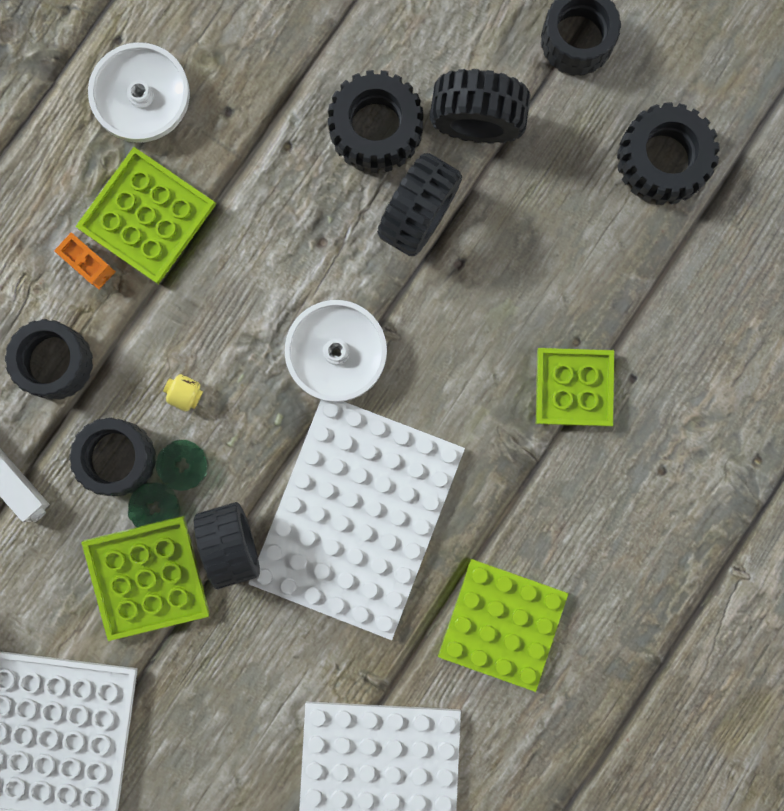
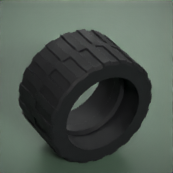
M554 0L548 10L541 32V48H543V54L549 60V63L556 67L558 71L573 76L593 73L599 67H602L606 60L609 59L620 35V14L614 2L611 0ZM573 16L587 18L599 28L602 42L589 49L573 47L561 37L558 31V24L562 20Z
M40 319L39 321H31L25 326L23 325L13 334L6 348V370L13 383L29 394L49 400L65 399V397L73 396L84 387L93 369V355L88 342L84 340L80 333L55 320ZM57 337L64 340L69 347L70 363L68 369L55 382L49 384L41 383L32 375L30 368L31 355L39 343L48 338Z
M115 418L97 419L84 426L75 436L76 438L72 442L71 453L69 454L70 467L75 475V479L86 490H90L98 495L125 496L138 491L151 478L156 464V451L151 438L137 425ZM113 433L122 434L130 439L134 446V466L131 472L120 481L109 482L103 480L97 475L93 467V451L97 443L106 435Z
M238 502L200 512L194 516V531L198 551L208 579L215 589L218 590L259 577L260 566L256 546L246 515Z

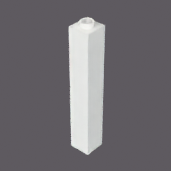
M0 449V497L22 522L38 521L46 514L45 509L50 504Z

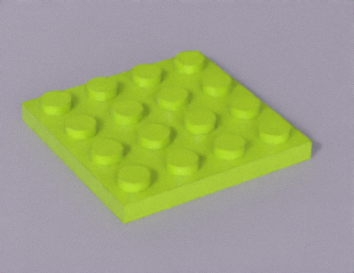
M133 147L75 227L159 285L216 206V203Z
M185 516L81 542L108 641L209 617L210 612Z
M471 559L438 657L536 692L569 593Z

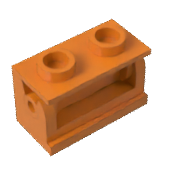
M72 232L54 250L99 290L116 272Z

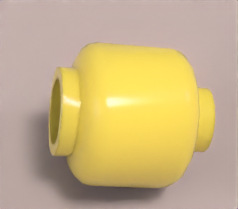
M182 374L177 375L174 380L169 378L163 390L164 393H167L166 402L185 412L191 408L195 409L203 394V391L200 390L199 382Z

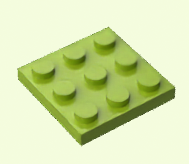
M538 348L536 424L612 427L614 350Z

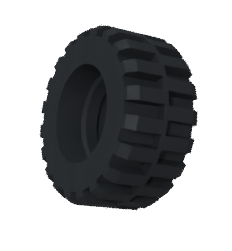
M479 69L449 71L446 74H442L434 84L430 121L433 127L442 134H448L449 137L459 138L463 141L485 142L487 144L512 142L519 139L526 131L531 95L523 82H519L514 77H508L507 74L494 73V71L490 70L481 71Z
M368 70L365 76H360V73L352 76L350 83L348 80H345L340 85L341 91L334 92L332 96L333 103L329 104L328 108L330 138L332 144L335 145L338 155H343L344 161L347 164L352 165L354 163L356 168L363 172L365 168H370L371 173H378L380 168H384L385 172L392 171L393 165L397 164L400 167L405 164V159L407 157L411 158L415 154V148L419 146L423 133L424 113L423 107L420 106L421 100L418 93L413 94V87L409 82L402 84V77L397 74L390 77L388 71L381 70L380 74H374V70ZM372 104L387 106L398 115L399 128L393 135L384 140H367L359 136L352 126L353 117L360 109Z
M668 102L664 103L661 108L656 104L649 107L648 111L643 110L631 122L619 143L617 159L620 162L617 166L618 171L625 174L622 180L625 185L630 183L633 187L630 191L635 196L639 192L643 195L642 200L648 203L651 199L656 200V205H664L667 201H669L670 205L678 204L681 200L685 201L691 198L711 178L714 173L713 169L718 165L719 157L716 154L720 151V146L718 142H714V139L717 137L715 129L710 130L708 125L711 122L706 117L704 119L700 118L698 110L694 108L692 111L687 110V105L679 103L677 107H673V103ZM656 136H668L679 141L688 155L687 169L677 174L665 173L657 169L647 156L646 144L648 140Z
M430 153L422 154L414 162L413 166L410 167L385 209L386 211L380 220L377 231L380 239L408 256L418 255L434 233L454 199L462 181L460 171Z

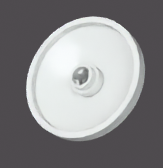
M129 43L111 50L97 63L89 80L88 98L93 114L109 133L129 142H149L167 135L181 122L188 108L190 89L182 66L172 54L153 44Z
M329 300L309 307L296 318L286 337L285 360L292 378L306 393L320 400L343 402L363 395L378 381L385 367L387 346L381 326L366 309L352 302ZM333 350H341V355L339 357L332 356Z

